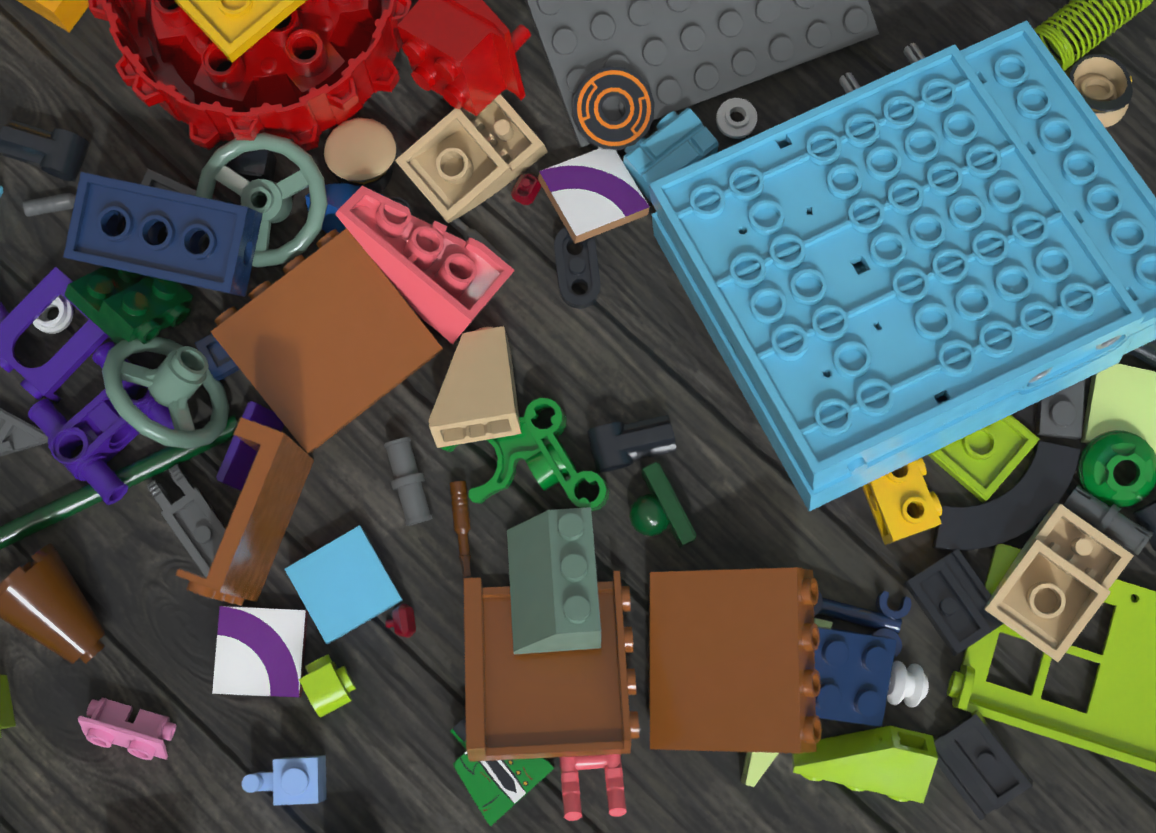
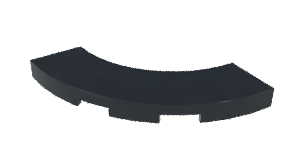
M1038 441L1034 446L1031 459L1024 473L1004 495L978 506H941L942 515L939 518L942 524L936 526L932 549L954 551L957 548L960 551L983 549L1009 541L1030 530L1044 519L1054 503H1058L1066 492L1076 470L1081 449Z

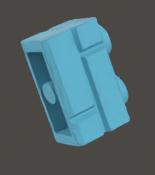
M690 108L685 109L679 115L675 111L670 112L657 124L656 128L658 131L647 139L643 137L635 145L624 150L626 155L624 156L623 163L636 185L639 186V189L650 202V183L717 153L719 147L717 139L703 126L701 120Z

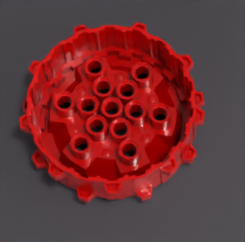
M88 0L89 10L93 16L108 21L110 24V33L123 54L115 67L125 84L132 86V91L148 107L159 103L164 110L179 122L182 120L188 124L190 139L194 145L208 150L220 141H231L235 138L236 140L254 141L257 134L263 132L291 139L305 151L317 148L322 131L336 124L340 125L352 117L363 107V104L373 93L393 91L400 80L399 72L393 64L396 54L402 46V39L397 25L413 7L411 0H307L285 18L291 20L288 26L280 29L273 28L237 58L228 70L219 72L216 71L218 66L230 60L180 6L173 10L168 9L174 7L176 4L174 0ZM306 50L316 51V54L310 59H299L301 53Z

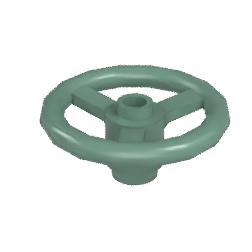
M266 132L258 133L254 141L236 140L235 138L218 148L201 170L195 196L213 200L216 181L241 196L242 206L263 213L252 263L254 267L281 265L305 252L322 229L328 205L324 177L312 156L291 139ZM265 149L283 154L295 163L300 170L276 183L266 179L249 181L226 165L244 152ZM309 187L311 204L305 225L291 241L279 248L268 249L271 223H279L286 219L292 210V196ZM267 196V203L263 206L264 198Z
M156 336L147 344H142L138 339L130 342L122 340L108 351L102 369L106 395L118 414L140 434L164 446L192 449L211 444L226 429L230 408L225 388L221 381H216L208 369V362L205 356L197 349L182 346L171 339ZM145 351L167 356L160 366L153 370L124 361L131 354ZM122 380L148 387L154 400L160 405L169 408L174 429L151 420L137 408L123 388ZM202 384L209 394L213 410L210 421L202 429L195 430L187 401Z

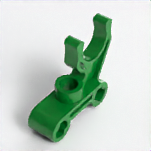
M549 398L533 400L527 406L525 416L519 417L521 434L486 440L496 451L498 457L497 469L493 477L486 484L469 490L468 496L472 502L482 504L490 496L508 489L515 477L517 462L525 460L533 476L544 491L560 482L569 499L579 508L591 507V511H596L606 504L609 498V488L605 480L599 474L592 471L578 472L558 439L566 428L567 418L565 412L555 401ZM546 409L554 410L555 415L550 418L553 425L547 429L537 428L536 424L541 420L539 413ZM458 445L441 447V449L452 452ZM586 481L592 486L599 485V495L592 502L585 497L580 499L578 495L581 484Z

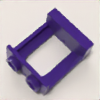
M57 267L0 323V366L9 373L13 369L19 372L25 378L20 385L37 400L40 401L45 396L56 403L62 398L55 391L109 337L89 319L41 367L28 368L15 356L14 348L19 336L60 294L65 297L68 284L73 282Z

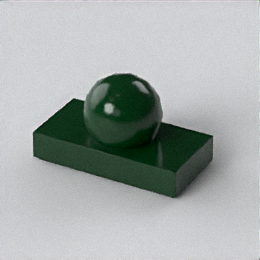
M655 462L643 468L641 476L651 494L638 497L631 505L629 511L631 525L637 532L647 536L658 535L669 527L680 549L692 543L697 535L660 464Z

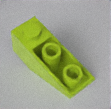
M885 726L820 739L819 743H816V752L792 753L793 773L801 774L808 780H826L843 784L854 791L862 792L868 790L885 794L896 801L906 802L910 800L924 803L938 760L932 735L894 726Z

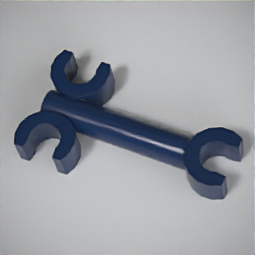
M819 591L818 602L814 605V616L821 614L877 629L871 634L897 640L894 657H897L902 648V642L898 635L902 624L901 618L910 611L911 598L902 597L899 609L892 611L887 605L889 592L882 591L877 596L876 607L878 612L823 598Z

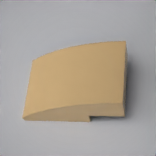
M500 94L477 116L465 109H453L395 161L442 217L450 223L508 185L548 151L543 142Z
M1054 503L1000 581L984 610L1056 662H1059L1111 593L1109 588L1134 555L1062 504Z

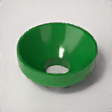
M1121 430L1104 432L1088 442L1083 449L1078 461L1079 481L1085 491L1109 506L1113 504L1119 507L1132 506L1147 497L1155 487L1156 454L1152 447L1136 434ZM1130 460L1136 466V477L1128 484H1118L1113 477V470L1119 462Z

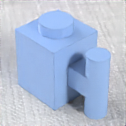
M326 755L273 759V772L261 771L245 776L242 780V788L248 793L273 791V805L320 803L327 800Z

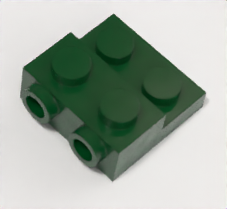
M104 266L69 283L64 295L116 344L122 340L130 342L138 339L142 344H147L165 328L179 326L189 316L191 312L189 305L193 298V295L178 282Z

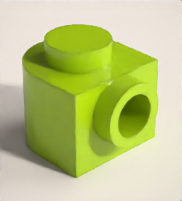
M329 654L305 666L308 674L300 678L299 681L320 718L352 701L350 692L356 689L355 684L346 667L342 666L338 669L335 662H332Z

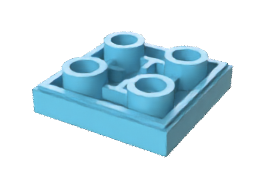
M360 525L285 568L287 575L326 644H330L403 601Z

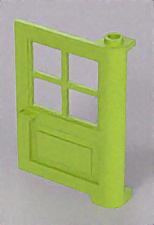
M1002 543L995 545L984 584L991 596L1021 549ZM1116 579L1109 588L1111 593L1103 602L1115 607L1102 655L1072 645L1067 650V654L1099 664L1086 713L1041 699L1052 659L1044 652L1042 653L1031 696L986 682L999 633L1026 640L1005 624L966 648L960 671H954L949 680L947 696L953 697L952 705L955 708L971 713L978 710L983 717L1156 772V591Z

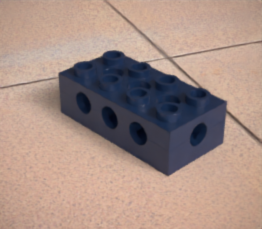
M81 172L63 257L246 297L263 213L245 206ZM126 219V227L121 234V224ZM167 227V238L161 243L162 231ZM206 236H209V247L202 253V241Z

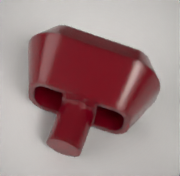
M531 173L522 174L511 191L512 198L523 205L532 204L542 187L538 177Z
M406 603L399 605L392 611L393 619L385 621L387 628L394 627L396 635L410 638L416 632L414 610Z

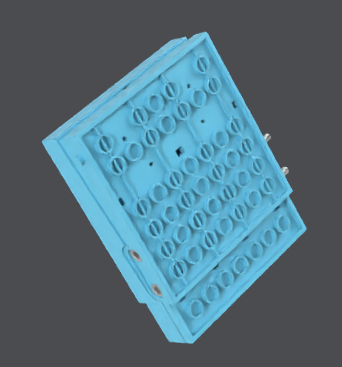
M1027 20L961 51L954 44L926 58L915 43H911L910 48L907 45L904 49V54L910 61V65L860 87L852 73H846V78L842 75L839 82L847 94L649 184L651 202L657 211L652 214L654 237L808 511L818 508L1118 364L1123 354L1156 339V197Z

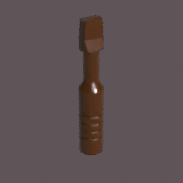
M454 481L449 483L454 531L458 535L463 577H470L471 555L468 533L471 527L466 481Z

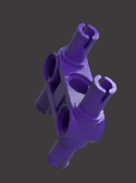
M113 342L101 345L93 354V361L102 369L108 351L115 346ZM127 358L124 360L125 362L131 363ZM122 380L123 388L137 408L151 420L174 429L169 408L157 403L149 390L143 398L136 400L137 394L147 387ZM105 389L69 421L54 407V404L49 399L40 400L30 408L28 417L48 437V447L54 459L63 464L75 479L87 481L107 505L118 502L127 493L128 486L119 479L107 465V462L131 442L139 432L118 414L106 395ZM83 445L82 452L75 458H72L74 450L78 446Z

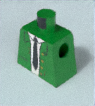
M465 717L450 732L466 749ZM467 750L453 763L455 770L490 826L555 767L547 758L469 762Z

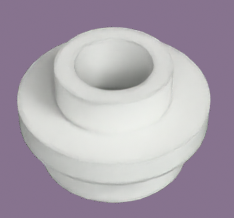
M732 98L722 103L719 107L716 123L719 130L727 137L734 139L744 138L754 130L757 123V112L754 106L747 100ZM740 112L744 116V120L735 122L731 119L730 114Z
M60 294L33 322V325L44 333L55 334L63 331L73 319L72 304ZM57 307L59 309L58 316L53 320H48V311Z

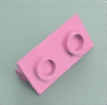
M101 698L100 701L93 699L90 702L87 716L91 717V719L83 716L78 718L82 731L89 742L105 748L111 747L112 744L128 748L127 751L133 756L144 760H152L153 756L167 760L168 753L164 739L171 741L176 731V724L170 722V717L142 709L139 710L134 723H130L128 719L133 711L132 706L106 698Z

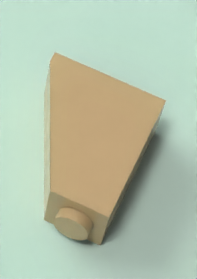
M504 326L495 328L482 327L476 331L462 333L429 418V428L437 448L521 434L511 350Z

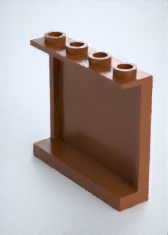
M347 228L341 233L334 229L323 236L316 243L319 248L316 252L306 259L303 255L294 258L282 269L285 273L283 277L274 284L267 280L257 286L248 295L251 299L249 303L239 310L235 306L227 309L214 320L217 327L210 331L307 454L316 450L438 355L443 349Z
M241 417L234 435L258 453L207 577L178 569L176 576L189 580L187 590L211 599L214 598L240 606L243 605L245 599L258 601L314 462V459L285 433Z
M795 567L650 572V749L767 753L816 752V743H819L821 738V721L816 715L815 697L819 695L821 681L819 672L815 669L814 651L819 647L820 634L817 624L814 623V605L818 602L819 588L816 579L813 578V570Z
M613 571V581L597 582L601 623V648L515 655L513 652L510 586L483 588L481 577L464 578L466 750L469 762L630 754L631 739L639 738L638 711H629L628 695H636L635 668H626L625 653H633L632 626L624 627L623 612H630L629 586H621L620 571Z

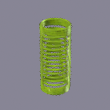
M1071 0L1063 8L1059 9L1058 12L1054 13L1046 21H1043L1041 25L1034 28V31L1039 33L1040 39L1049 50L1043 36L1047 38L1050 46L1061 57L1062 61L1054 55L1053 57L1058 64L1063 65L1061 68L1065 71L1091 49H1094L1096 45H1099L1101 41H1104L1118 28H1121L1123 24H1126L1128 20H1131L1139 12L1147 8L1153 0H1142V3L1139 0H1109L1110 3L1107 0H1102L1104 6L1113 15L1114 19L1110 17L1107 10L1098 0H1088V2L1086 0ZM1093 3L1097 5L1098 9L1104 15V17L1108 19L1109 23H1107L1104 20L1100 12L1094 7ZM1119 3L1124 7L1125 11L1121 9ZM1087 7H1089L1092 10L1093 14L1102 23L1103 27L1099 25V23L1097 22L1095 17L1089 12ZM1114 8L1119 11L1120 15L1115 12ZM1082 11L1087 14L1088 18L1096 26L1098 31H1096L1092 27L1090 22L1084 17ZM1077 16H1079L1082 19L1083 23L1091 31L1092 35L1087 32L1084 25L1078 20ZM1071 20H1073L1080 28V30L1085 34L1086 39L1080 34L1079 30L1074 26ZM1067 25L1077 35V37L1080 39V42L1075 39L1073 34L1069 31ZM1061 29H1063L1067 33V35L1075 44V47L1064 36Z

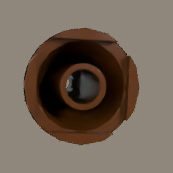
M50 543L31 556L34 559L32 563L29 561L22 567L19 566L0 583V618L71 664L75 663L79 658L86 664L105 647L100 639L106 632L57 549Z

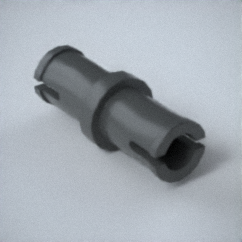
M410 437L385 443L384 447L387 451L394 476L391 485L393 490L398 491L406 526L433 519L432 515H430L422 483L425 482V477L423 473L418 471Z
M1079 485L1064 504V507L1096 527L1101 533L1107 534L1135 552L1134 554L1137 556L1154 534V532L1148 531L1120 513L1121 508L1115 504L1112 506L1107 505L1082 489Z

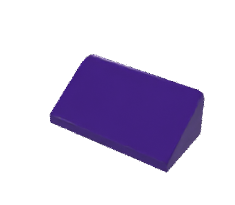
M253 401L248 402L242 418L282 432L284 424L275 412ZM234 435L216 476L217 480L226 486L242 491L258 452Z

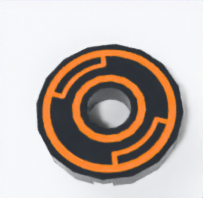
M608 66L592 72L579 84L572 100V117L578 131L588 143L602 150L618 151L635 145L647 134L654 120L655 102L650 87L640 75L625 67ZM608 97L618 98L624 106V113L617 121L607 119L602 112L603 102Z

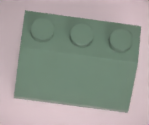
M591 507L547 510L508 529L507 541L514 655L601 648V623Z

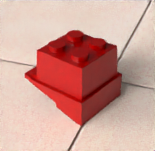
M419 0L397 25L403 42L402 49L408 57L413 71L411 73L413 80L426 91L431 89L443 96L454 108L461 109L462 107L477 116L505 89L516 94L521 101L526 96L515 53L531 37V33L524 25L519 24L510 34L507 26L483 0Z

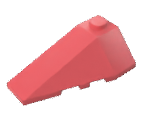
M361 186L335 214L420 318L452 344L455 343L515 271L483 243L471 237L465 241L446 232L447 226L435 220L431 225L411 215L408 207L364 186Z

